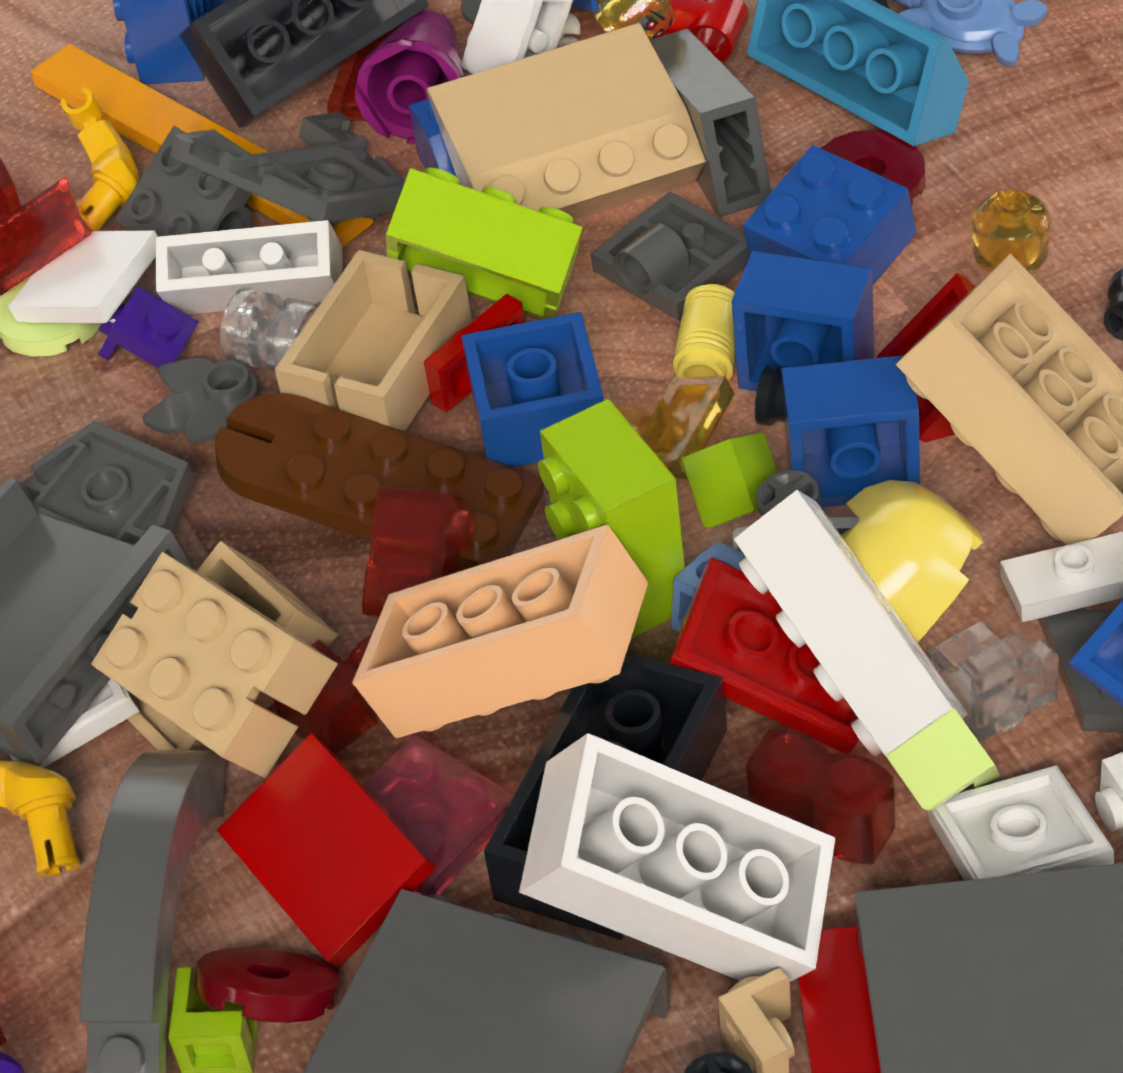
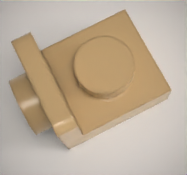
M777 968L761 977L751 976L736 983L728 993L718 997L721 1039L731 1054L737 1055L746 1061L754 1073H789V1059L795 1055L791 1038L782 1024L783 1021L791 1016L790 980L781 968Z

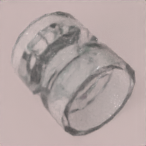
M251 287L240 288L229 300L223 314L220 328L222 354L227 360L239 361L244 365L256 368H264L267 364L269 369L275 372V368L320 304L289 297L283 300L276 293Z

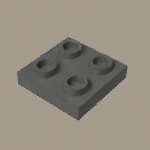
M173 126L114 220L129 231H155L158 237L252 228V214L244 206L252 193L172 158L170 153L174 135L186 133Z
M671 191L591 253L594 272L678 321L681 320L685 297L690 290L701 285L725 284L747 265L750 257L744 232Z

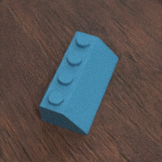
M758 0L746 55L912 146L956 132L969 81L948 39L873 0Z

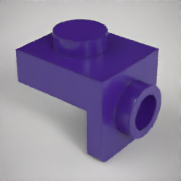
M137 286L126 306L121 303L109 321L100 325L98 331L107 335V338L98 355L109 360L117 345L157 368L169 362L175 363L199 321Z

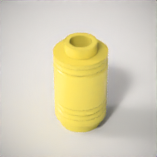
M701 285L690 290L685 297L673 358V369L679 382L684 387L695 392L710 393L717 391L733 374L736 350L732 299L735 292L723 285Z

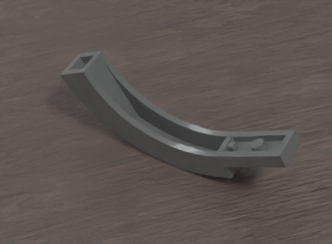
M150 750L143 753L132 763L115 794L105 824L95 866L84 942L80 1022H88L86 1073H166L169 968L176 910L182 880L191 849L201 828L213 817H224L225 758H222L212 750Z

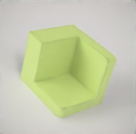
M955 708L886 755L899 777L926 812L933 811L971 784L974 788L992 784L1001 777L995 764Z

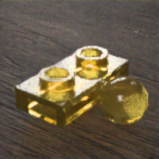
M726 376L674 377L652 416H649L643 408L633 404H624L616 408L676 479H688L681 458L705 448L735 394Z

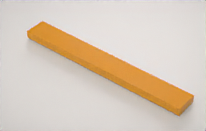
M70 43L30 71L34 85L59 100L64 97L67 104L75 109L81 108L87 102L81 87L88 88L101 109V120H108L118 133L155 154L173 126L186 133L214 129L251 154L268 152ZM253 193L245 203L282 225L312 222L299 213ZM364 217L340 221L338 225L332 226L343 248L372 225L374 220Z

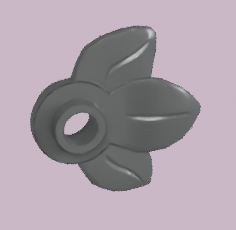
M189 358L175 361V363H166L157 369L162 382L170 390L171 394L144 414L142 418L146 426L163 434H179L185 431L187 439L191 444L211 440L217 436L220 427L227 428L226 417L235 407L250 398L258 396L259 386L257 378L243 363L235 360H223L214 363L207 358Z

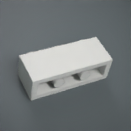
M328 220L156 237V292L163 301L187 315L322 302L343 272L342 245Z

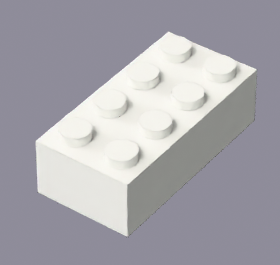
M587 733L546 762L519 893L739 981L751 976L761 977L777 968H781L791 982L816 969L835 837Z

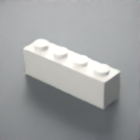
M796 490L734 538V541L746 556L739 562L741 570L761 594L770 591L783 609L776 615L781 628L799 648L807 644L820 662L813 669L815 676L835 701L838 702L845 698L858 717L857 720L851 723V726L859 740L872 755L877 757L883 753L886 757L890 752L954 708L961 718L968 715L814 499Z

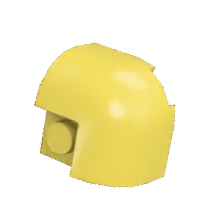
M887 480L864 488L846 503L860 520L853 529L845 531L841 537L918 643L970 580L960 570L971 548L976 550L984 542L980 531L933 491L915 482Z

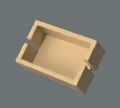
M358 250L275 368L280 393L300 396L406 431L430 394L424 360L447 343L457 331L465 328L472 322L465 276L416 264L411 274L419 311L418 315L415 314L406 261Z
M162 552L130 601V603L138 607L133 618L122 614L91 665L222 758L266 779L298 726L253 701L261 691L306 715L338 663L206 576Z

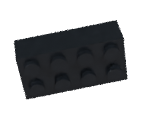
M227 0L193 21L179 36L238 127L241 128L388 35L406 20L430 5L427 0Z
M626 652L620 674L612 676L601 683H587L573 687L484 849L493 900L622 940L624 937L622 933L519 893L546 762L589 733L702 781L727 731L723 678Z

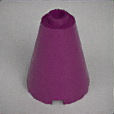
M421 11L406 20L364 59L357 74L355 100L362 117L377 133L387 138L392 134L407 139L406 143L416 144L409 105L429 99L426 93L427 88L464 77L456 32L452 23L440 13Z

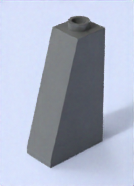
M688 28L651 39L650 42L688 111L706 163L696 181L718 217L760 205L771 193L755 96Z

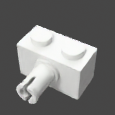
M482 0L472 31L468 36L467 46L461 61L462 68L471 74H475L556 49L557 46L562 47L577 42L578 39L574 37H563L564 34L580 35V23L577 17L569 13L573 0Z

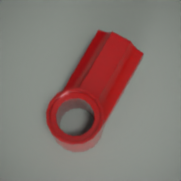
M637 0L632 25L637 24L646 15L649 18L651 15V19L654 17L653 19L658 22V25L656 24V27L652 30L645 31L649 40L660 29L665 31L658 37L688 28L720 62H724L732 54L748 22L749 12L742 0ZM644 1H649V2H646V3L643 5V7H642V11H643V12H641V10H640V5H641ZM647 9L652 10L658 13L659 15L665 17V20H661L659 17H657L655 14L651 13ZM673 17L672 25L669 27L670 19Z

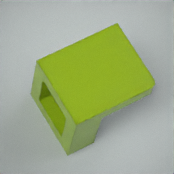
M765 432L730 438L681 458L705 528L716 527L745 515L759 512L756 500L758 488L768 477L778 473Z
M193 966L178 967L168 1039L180 1072L253 1073L259 1021L242 1016L243 1005L227 1000L225 1011L213 1009L196 995Z

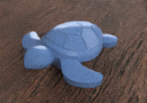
M894 0L901 7L909 8L899 13L900 15L948 39L954 52L965 54L994 53L996 59L1006 66H1015L1018 62L1019 43L1023 39L1024 27H1035L1048 14L1046 5L1038 0H1028L1016 4L1015 0Z

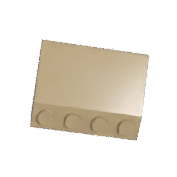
M640 23L432 86L426 90L454 171L460 180L459 185L482 192L484 187L500 189L514 196L517 200L516 204L535 211H539L540 207H551L569 214L576 220L695 182L706 163L688 111Z
M1010 253L895 365L906 375L907 382L912 390L920 397L929 400L946 417L955 435L964 444L974 447L995 469L1000 483L1010 492L1018 494L1039 516L1042 526L1049 535L1056 540L1063 541L1066 545L1094 539L1123 516V372Z

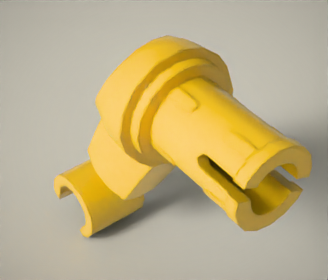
M81 87L87 98L84 106L72 109L64 97L61 99V106L71 125L81 131L77 136L92 165L91 172L94 185L71 212L64 216V221L73 231H78L80 228L83 231H99L117 208L124 206L139 182L140 176L133 156L122 138L108 120H101L102 112L92 92L86 87Z
M0 760V807L10 810L12 815L19 816L20 820L27 821L37 864V875L39 877L62 875L61 866H65L67 872L78 869L81 863L76 854L67 811L73 807L72 803L76 797L66 777L50 769L27 762Z

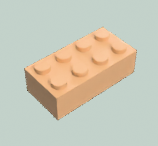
M607 524L391 593L387 597L352 683L393 736L400 738L420 731H434L445 724L472 716L490 715L500 708L531 699L542 700L556 692L583 684L604 682L612 676L620 674L648 581Z

